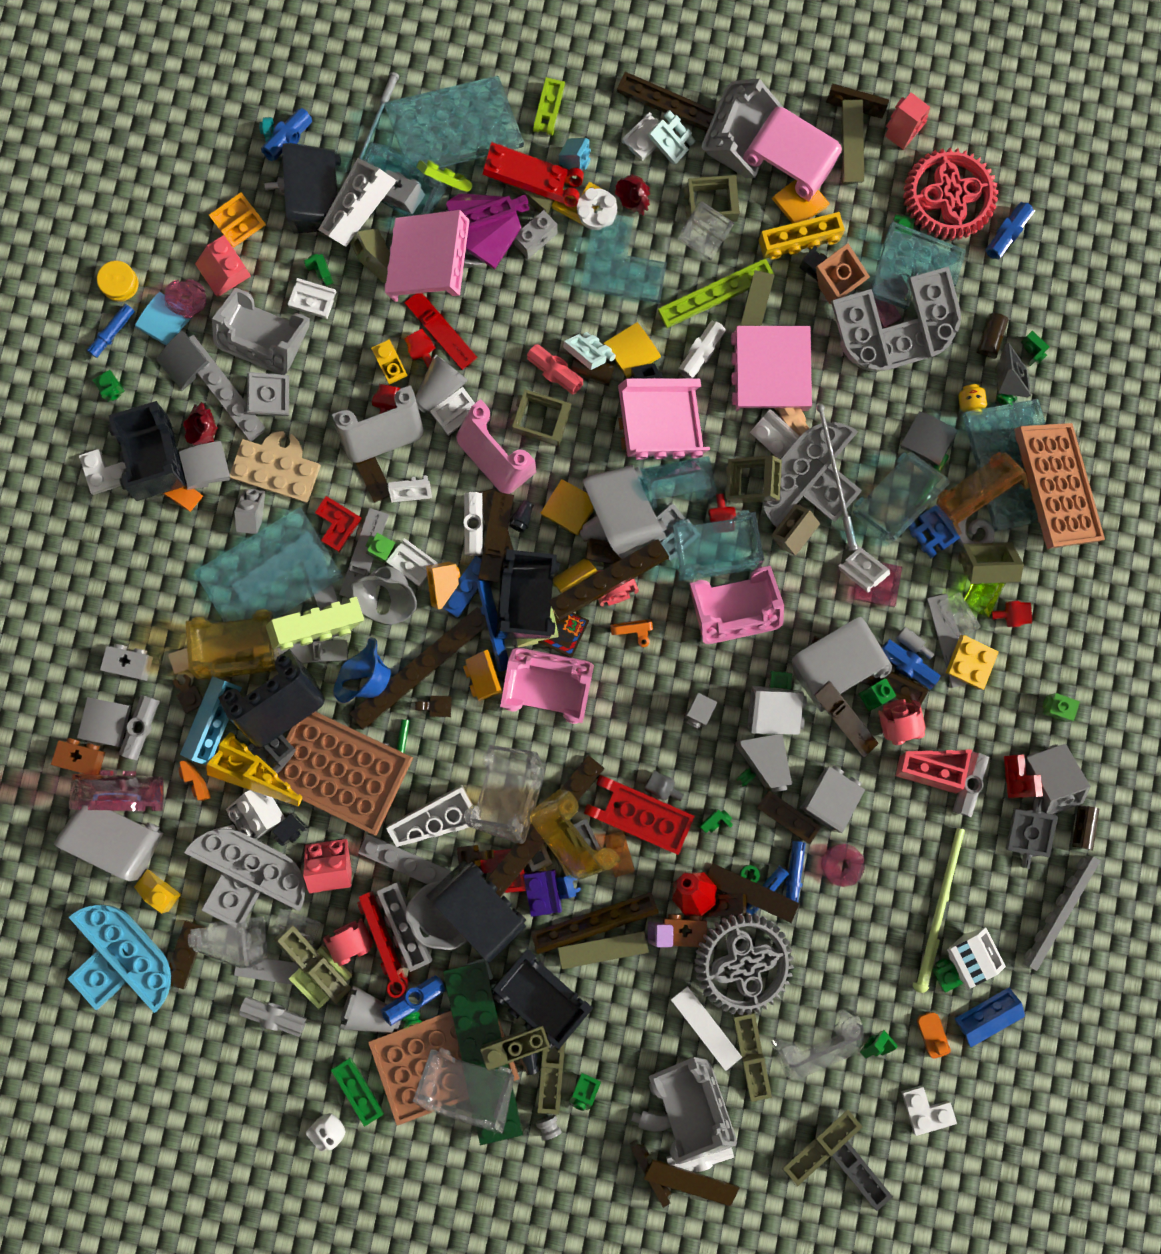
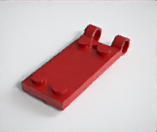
M491 142L482 175L561 202L567 207H575L578 204L580 194L575 188L563 190L564 182L572 187H579L582 185L584 172L579 168L568 170Z
M600 775L596 785L612 791L611 798L605 811L587 804L584 814L679 855L695 816ZM615 802H619L620 806L618 808L614 807Z
M371 891L359 896L358 908L361 914L365 913L383 961L381 963L384 975L389 976L390 983L387 986V992L391 997L398 998L408 989L409 979L404 975L374 893ZM394 983H400L402 990L397 989Z

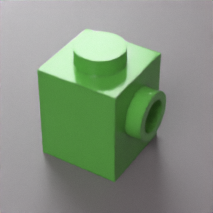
M376 533L375 537H369L365 545L368 548L366 554L384 563L395 542Z
M1058 693L1049 694L1043 702V708H1045L1043 714L1064 722H1072L1075 719L1080 701Z

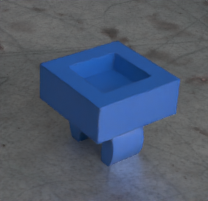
M571 875L557 878L560 900L575 897L576 893L581 890L580 888H574L573 881L578 879L577 876L571 877Z

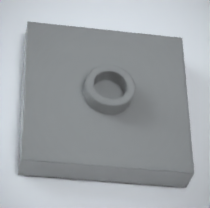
M248 372L247 414L288 417L289 375Z

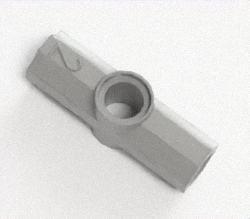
M141 695L133 718L127 723V733L118 755L138 760L145 739L152 730L151 723L158 708L159 700ZM141 722L143 729L140 733H137L136 725Z
M972 751L964 790L958 792L953 812L972 817L978 794L983 788L982 780L988 764V756ZM970 778L975 783V786L972 790H970L967 786V782Z
M245 997L239 1010L240 1016L259 1022L264 1028L274 1031L281 1030L298 1037L301 1036L307 1020L303 1016L286 1011V1008L274 1003L267 1004L250 997Z

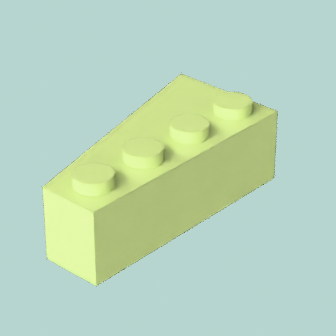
M353 597L343 605H340V602L331 603V605L324 607L322 611H320L319 607L305 611L303 616L298 612L273 619L265 626L272 648H280L281 651L293 648L294 644L300 643L301 646L313 643V640L316 639L326 641L331 639L333 635L338 634L339 637L349 635L352 629L364 621V617L357 597Z

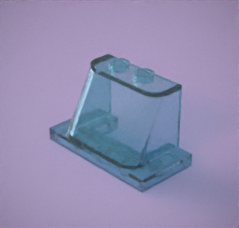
M709 456L640 469L644 476L641 479V485L652 509H657V499L695 492L698 501L713 498L717 495Z

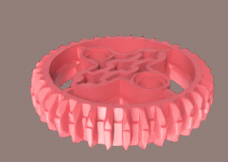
M950 147L946 152L943 148L939 152L934 150L931 155L929 153L926 154L924 158H920L918 163L914 164L912 170L908 173L909 176L905 180L903 198L906 199L904 205L908 206L906 213H912L910 218L916 219L915 226L920 224L921 231L924 229L928 230L927 235H930L932 232L935 233L934 238L941 235L942 240H945L948 236L951 241L955 236L959 240L963 236L965 238L969 237L970 233L972 235L976 234L978 230H981L988 223L989 218L993 216V212L996 209L995 204L998 201L996 196L999 190L995 189L997 183L993 182L995 175H989L991 169H985L986 163H980L981 157L974 159V153L969 156L966 155L967 150L960 153L959 148H957L953 152ZM939 165L934 173L935 184L925 187L921 190L920 195H917L916 189L921 175L928 168ZM956 165L967 169L976 178L960 179ZM967 189H971L973 193L968 192ZM984 193V205L979 215L971 222L962 224L967 216L966 204L977 201L981 194ZM928 195L934 197L935 200L928 198ZM941 209L942 217L946 224L934 220L924 210Z

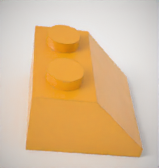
M488 650L465 660L467 665L463 666L466 677H471L473 685H470L473 698L477 697L481 701L503 693Z

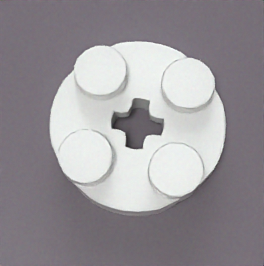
M587 189L579 198L577 204V214L581 223L592 230H601L607 225L610 226L617 215L616 198L603 189ZM598 205L603 210L594 213L592 207Z

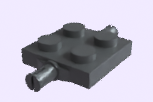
M1034 797L1032 809L1013 808L1006 849L1023 855L1020 866L1022 868L1030 869L1032 857H1050L1058 816L1041 811L1043 798Z

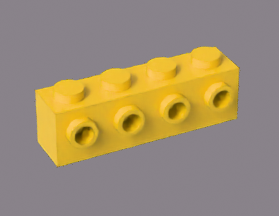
M840 212L762 231L759 244L763 258L773 260L781 257L783 254L789 253L793 255L807 248L811 250L814 245L820 247V245L827 243L828 245L836 244L841 240L845 229Z

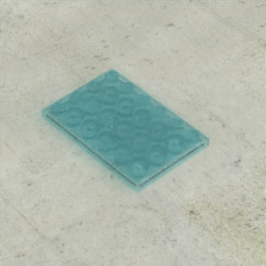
M499 76L385 102V109L409 175L421 173L416 168L419 160L426 163L430 160L438 164V168L485 157L486 154L488 155L491 142L513 150L524 147L523 138Z
M1039 399L974 410L962 414L994 532L1039 523L1014 431L1015 428L1020 426L1046 425Z
M301 507L194 571L236 642L343 578V575Z

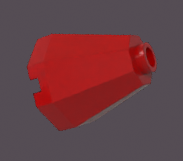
M686 871L673 884L672 901L684 915L703 916L715 905L717 887L704 872Z

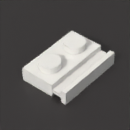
M650 112L622 138V143L626 144L628 149L641 161L657 148L647 135L659 122Z
M297 278V283L288 302L289 308L328 319L334 302V296L337 293L336 290Z
M462 387L433 408L430 413L449 436L461 427L475 402Z
M771 409L750 431L755 438L779 459L785 455L800 437Z
M405 538L386 561L387 564L402 572L406 578L419 587L427 579L426 566L438 564Z
M861 547L845 560V563L838 565L842 573L868 593L873 586L876 587L890 575V571L886 566Z

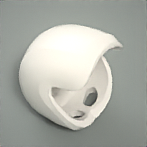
M328 1113L319 1117L306 1131V1135L319 1151H324L326 1149H334L342 1141L346 1131L341 1121L332 1113Z

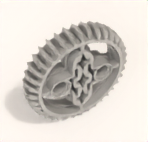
M748 912L746 916L739 914L737 918L731 914L729 915V921L726 918H722V925L715 922V930L708 928L711 934L709 936L703 935V938L707 940L706 943L699 942L702 950L696 951L700 958L694 959L695 963L699 964V966L695 967V971L700 973L696 976V979L701 981L699 987L704 989L703 994L709 996L708 1000L711 1003L715 1002L714 1005L720 1008L722 1006L723 1011L727 1012L729 1010L732 1014H735L737 1011L739 1015H743L745 1011L748 1015H751L752 1009L759 1013L760 1006L767 1010V1003L774 1005L772 999L774 997L780 999L778 993L780 991L786 992L783 986L784 984L790 985L786 978L792 977V973L788 969L794 968L789 963L794 960L793 956L789 955L793 950L787 946L790 942L788 939H784L785 933L780 932V927L774 926L773 921H767V918L764 916L760 918L758 914L751 916ZM739 927H755L766 932L772 938L777 948L774 949L767 944L753 947L749 934L739 930ZM732 930L726 939L728 955L717 958L709 970L710 956L715 945L726 933ZM742 939V945L735 947L736 941ZM779 959L778 970L774 980L761 993L763 985L760 973L774 968ZM715 978L720 983L736 981L739 992L743 996L749 997V999L738 1001L724 996L716 989L711 979ZM753 980V985L750 988H746L747 982Z

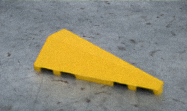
M231 732L219 744V751L207 763L208 776L295 806H299L302 801V795H297L287 782L284 783L270 766L259 756H254L244 743L241 744Z

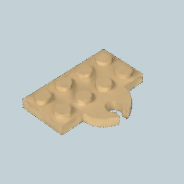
M284 431L272 433L265 438L262 445L242 439L230 472V479L308 504L321 465L302 458L303 450L301 444L294 435H290V445L286 448L280 446V441L285 437Z

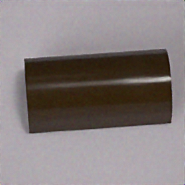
M991 313L987 316L976 353L993 359L997 358L1009 320L1008 317L999 313Z
M574 357L571 370L582 379L609 386L615 365L604 363L590 370Z
M1078 806L1072 847L1093 851L1099 808Z

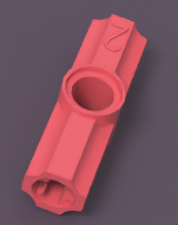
M539 344L534 345L529 350L527 360L543 371V376L547 380L558 383L572 395L581 389L584 379L569 369L565 360L551 355Z

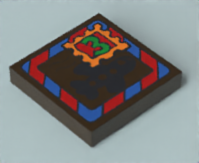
M554 612L558 637L541 640L538 643L572 658L589 620L572 613L559 621Z

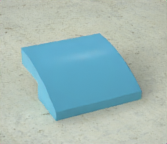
M158 292L142 312L135 327L167 345L193 318V311Z

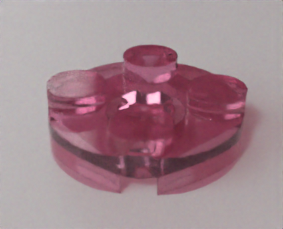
M186 279V282L174 280L165 289V305L172 312L182 315L184 318H192L194 314L201 312L206 306L205 289L200 283L191 279ZM187 295L189 296V299H182L181 297H186Z
M837 844L826 850L821 860V867L827 880L832 884L842 887L852 886L861 879L864 873V857L858 849L851 845ZM845 859L848 868L840 871L838 862H842Z

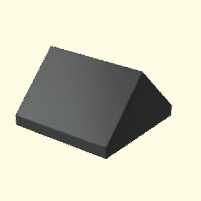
M1010 343L1005 345L996 366L998 391L1002 394L1030 397L1028 369Z

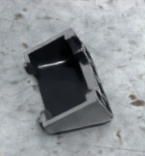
M283 143L285 209L288 223L294 234L321 232L318 229L337 197L336 170H338V166H341L340 153L337 154L335 149Z
M506 550L501 566L496 638L549 639L551 635H554L555 622H552V618H550L551 605L549 600L552 597L554 575L559 573L560 563L556 561L557 555Z

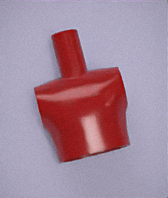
M420 329L404 338L412 359L422 358L427 368H429L432 361L429 353L436 347L424 330Z
M379 383L377 393L372 398V406L380 409L379 414L397 408L394 398L400 388Z
M717 494V507L708 510L713 533L734 531L735 507L725 506L724 494Z
M1006 601L1005 610L992 611V619H1006L1007 627H1020L1025 624H1032L1031 602Z

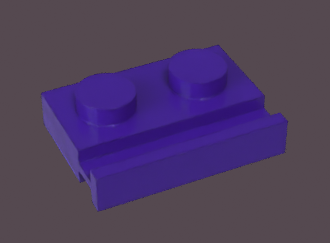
M555 869L525 873L524 880L531 917L556 912L561 913L562 906Z

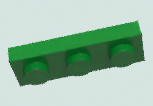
M351 1057L331 1069L364 1127L384 1114Z

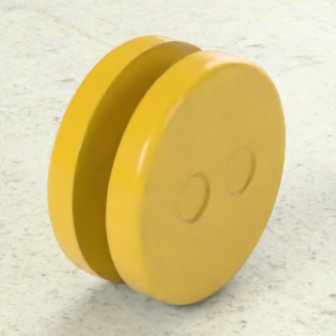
M110 261L104 264L97 274L99 289L106 297L113 301H126L137 292L139 285L138 277L131 267L122 261Z

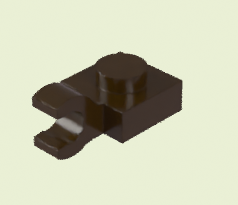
M431 696L430 702L415 701V710L430 711V717L451 718L452 696Z
M478 845L457 847L458 863L460 864L464 860L468 864L473 862L477 866H481L480 860L494 858V849L479 851Z

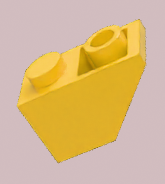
M390 339L371 348L389 385L408 376Z

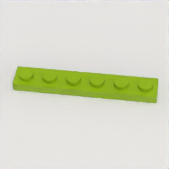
M766 258L658 308V313L666 329L748 291L755 270L774 274Z

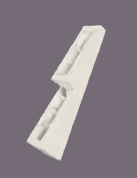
M688 986L671 999L725 1071L742 1058Z

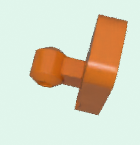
M651 619L611 624L610 629L612 635L637 632L638 644L641 647H647L650 642L648 631L653 630Z
M927 1012L919 1015L917 1024L928 1055L935 1059L949 1054L951 1049L938 1014Z

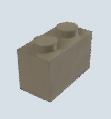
M795 504L771 537L782 550L796 556L820 523L809 509Z

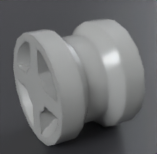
M556 1115L544 1117L536 1122L537 1128L541 1130L540 1137L542 1141L552 1139L562 1133L561 1128L557 1126Z

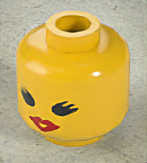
M978 384L964 386L963 390L958 394L960 409L962 412L968 413L969 416L979 415L981 410L987 407L985 389L981 388Z

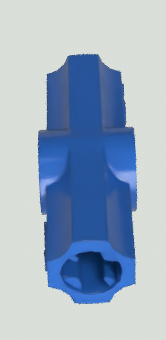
M301 108L285 123L279 122L274 128L273 136L261 147V152L268 160L276 161L283 153V143L297 144L300 140V134L312 123V117L305 109Z
M1020 202L1011 216L1007 217L1000 226L996 236L985 249L989 257L999 260L1010 244H1013L1023 231L1024 225L1035 212L1029 203Z
M890 639L882 646V650L890 663L896 666V670L907 678H913L922 686L928 688V690H931L939 681L941 675L925 665L923 660L915 653L904 650Z
M435 975L419 986L409 989L406 994L381 1009L384 1020L391 1027L409 1014L417 1012L420 1007L446 991L444 983ZM415 997L418 1000V1004H412L408 998Z

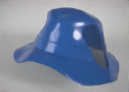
M370 637L366 647L360 653L344 662L340 668L333 688V694L339 702L347 703L355 697L373 698L380 695L386 688L391 676V670L385 666L377 655L378 644L375 638ZM369 678L359 691L343 688L345 681Z

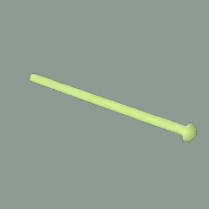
M956 828L917 983L913 982L914 990L919 993H924L929 989L928 985L940 942L937 938L945 905L949 900V890L965 832L964 829Z

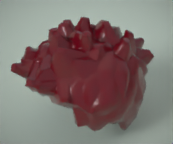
M633 174L617 181L615 195L622 203L621 205L643 216L644 211L649 210L650 200L648 196L650 192L648 190H650V187L642 178Z
M201 402L198 406L194 404L189 417L184 420L182 425L185 428L187 443L201 445L214 442L213 436L218 427H216L211 410L205 409L204 403Z

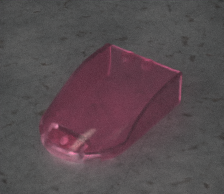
M100 770V774H72L69 809L81 810L82 805H88V810L145 811V806H152L151 811H163V776L136 775V771H123L122 775H114V771Z

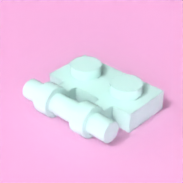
M668 110L664 114L668 123L663 119L660 120L647 135L674 165L689 150L684 143L687 142L691 146L696 140L692 137V132L681 124L680 118ZM673 128L680 134L679 137L673 132Z
M585 332L583 336L578 334L564 341L563 348L590 370L604 364L606 358L613 361L616 357L609 346L603 345L599 342L598 337L588 332Z

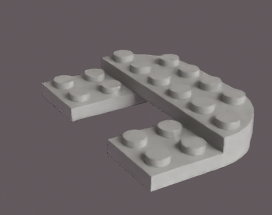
M949 266L908 278L918 319L882 329L872 289L832 300L831 304L841 337L840 345L848 359L862 369L880 372L933 357L947 349L958 332L961 321L960 307Z

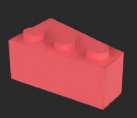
M910 93L906 99L902 97L895 106V111L891 115V120L886 126L888 130L885 137L902 150L906 148L926 124L930 111V106L913 93Z
M972 749L959 751H906L899 757L895 776L956 794L964 790Z

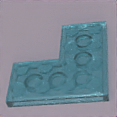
M616 215L614 222L610 226L607 225L601 230L591 229L581 290L660 303L667 262L627 256L634 218Z
M892 222L888 229L871 287L874 298L906 310L912 298L908 278L948 266L955 287L966 250Z

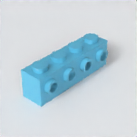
M212 676L180 755L207 765L215 754L229 720L218 697L231 689H237L240 692L242 687Z

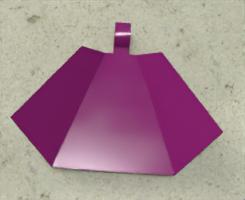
M459 193L446 203L448 211L461 210L469 219L466 250L494 270L521 230L516 211L525 212L529 210L526 195L511 200L509 196Z

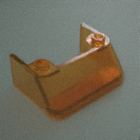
M999 452L991 457L989 463L949 491H942L937 496L936 504L956 533L961 535L962 532L958 523L1011 486L1020 482L1025 490L1029 488L1026 473L1007 453L1001 454Z

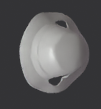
M389 566L380 567L369 576L353 581L351 584L352 598L357 597L362 614L376 622L387 625L397 624L407 620L416 610L417 600L414 592L408 586V581L403 573ZM378 585L385 587L391 598V607L387 614H379L377 612L376 587Z
M436 881L422 887L413 896L406 909V920L416 939L424 946L445 950L456 949L465 944L467 940L426 897L441 882ZM419 928H421L423 932H425L428 935V937H423Z

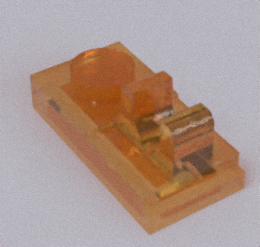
M624 831L603 836L614 877L635 872Z

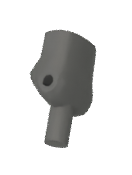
M655 770L651 773L644 787V790L663 801L667 800L669 796L681 801L684 796L683 793L674 789V779L662 775Z

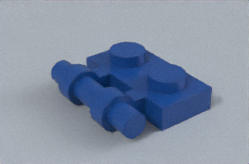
M937 505L918 517L922 523L919 527H917L914 521L906 525L911 531L910 535L917 539L922 546L921 550L924 553L926 552L930 559L937 554L933 548L936 544L942 551L960 539ZM927 530L933 540L928 542L922 532Z

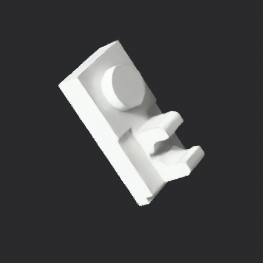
M423 476L424 479L416 480V477H412V481L389 482L388 489L391 502L432 498L428 476Z

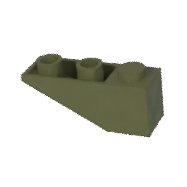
M378 228L358 231L350 242L358 260L385 284L387 281V266L390 260V252L384 238L381 236Z
M543 1026L483 1044L480 1050L486 1068L489 1071L548 1049L550 1044Z

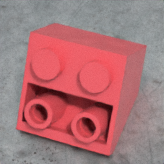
M347 839L305 845L303 877L309 893L351 887L352 870Z

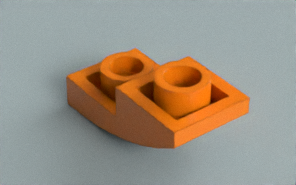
M187 486L162 494L190 512L203 497L195 489L187 490Z
M180 761L181 767L178 768L180 778L184 779V782H193V796L197 797L198 801L211 799L208 787L196 767L190 761Z

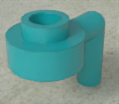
M263 117V121L259 123L260 133L264 134L265 143L273 136L274 122L272 117Z

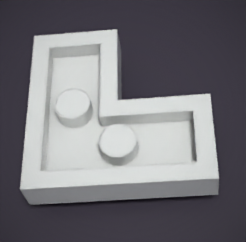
M99 449L79 455L91 494L95 495L121 486L119 479L122 478L123 469L126 468L125 463L120 462L106 467L102 452Z
M922 1085L901 1091L915 1136L957 1124L950 1101L929 1106Z

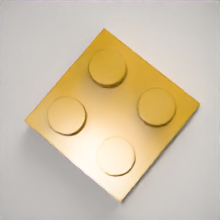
M960 635L945 673L977 689L984 690L998 651L970 637Z

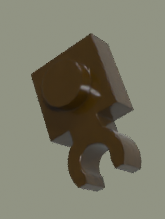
M184 674L185 683L183 685H180L177 679L173 680L176 688L181 690V693L176 696L184 712L188 714L200 707L203 697L196 685L190 686L191 678Z

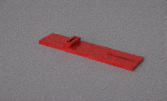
M416 293L404 302L461 370L477 359L474 352L423 293Z

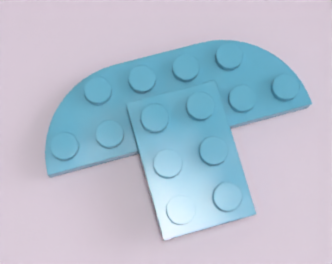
M110 905L88 906L69 916V919L97 949L68 978L95 1010H98L128 983L154 1013L157 1012L169 993L171 984L170 967L163 952L126 912Z

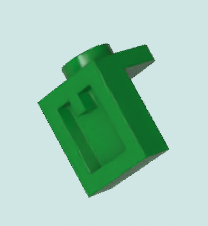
M314 254L304 260L307 270L315 269L319 280L323 279L326 286L334 283L323 254Z
M1031 331L1021 341L1025 350L1035 355L1028 363L1029 366L1035 362L1039 364L1047 356L1045 352L1050 346L1034 331Z
M111 370L93 379L100 391V395L107 402L118 399L125 392Z
M883 679L858 693L868 711L896 697L887 679Z
M716 809L698 827L704 833L708 831L712 833L720 826L719 821L721 820L728 828H731L733 826L730 822L732 817L724 809L722 811Z
M944 958L935 963L936 966L933 967L932 971L944 993L963 984L954 963L950 959Z
M883 1030L870 1036L860 1053L865 1059L872 1055L877 1057L881 1054L883 1056L896 1050L898 1046L887 1032Z
M581 1073L569 1102L578 1110H589L593 1105L601 1081Z

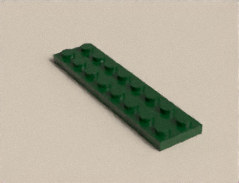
M486 961L444 970V979L480 1146L523 1136L509 1066L505 1064L488 1071L480 1050L483 1044L502 1038Z

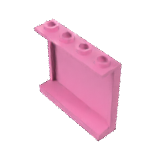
M461 210L395 218L392 245L390 247V260L387 266V281L385 283V293L393 301L398 302L399 295L447 291L452 296H460L469 219Z
M737 326L735 332L731 334V345H735V353L731 355V364L735 365V372L732 373V385H735V392L732 393V405H735L736 411H739L740 408H800L802 411H809L812 407L810 326Z
M625 379L618 385L628 457H636V460H643L648 457L664 459L667 456H673V459H680L685 456L700 458L710 450V447H703L695 390L701 387L700 379Z

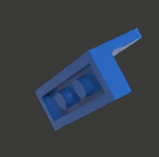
M1009 987L956 1017L955 1022L966 1036L968 1045L973 1047L1024 1018L1025 1013L1022 1002Z

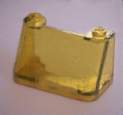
M261 609L255 611L251 619L210 623L204 617L192 618V621H186L188 670L197 679H212V676L222 678L276 671L274 664L279 656L278 648H272L265 626L273 620L272 612Z
M559 789L531 812L530 821L569 874L576 879H584L616 866L622 860L613 849L606 847L600 850H593L569 820L577 813L578 802L570 791Z

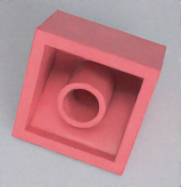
M225 235L207 245L195 263L216 297L251 277Z

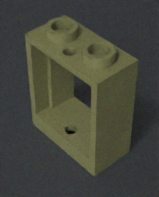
M736 175L688 178L687 186H684V199H688L685 213L686 218L690 219V225L738 221L740 210ZM726 189L728 211L695 213L693 191Z
M524 389L523 395L519 394L516 406L519 407L517 414L513 413L510 425H512L513 433L559 447L571 412V403ZM528 401L560 411L552 436L520 426Z
M773 455L728 459V466L726 468L727 486L725 487L726 499L735 504L780 501L782 460ZM765 467L763 494L740 495L742 468Z
M1012 542L963 544L962 552H959L958 561L959 564H962L964 575L968 577L971 584L1021 582L1024 564ZM977 562H997V563H977Z

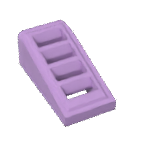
M648 921V943L655 947H672L673 926Z

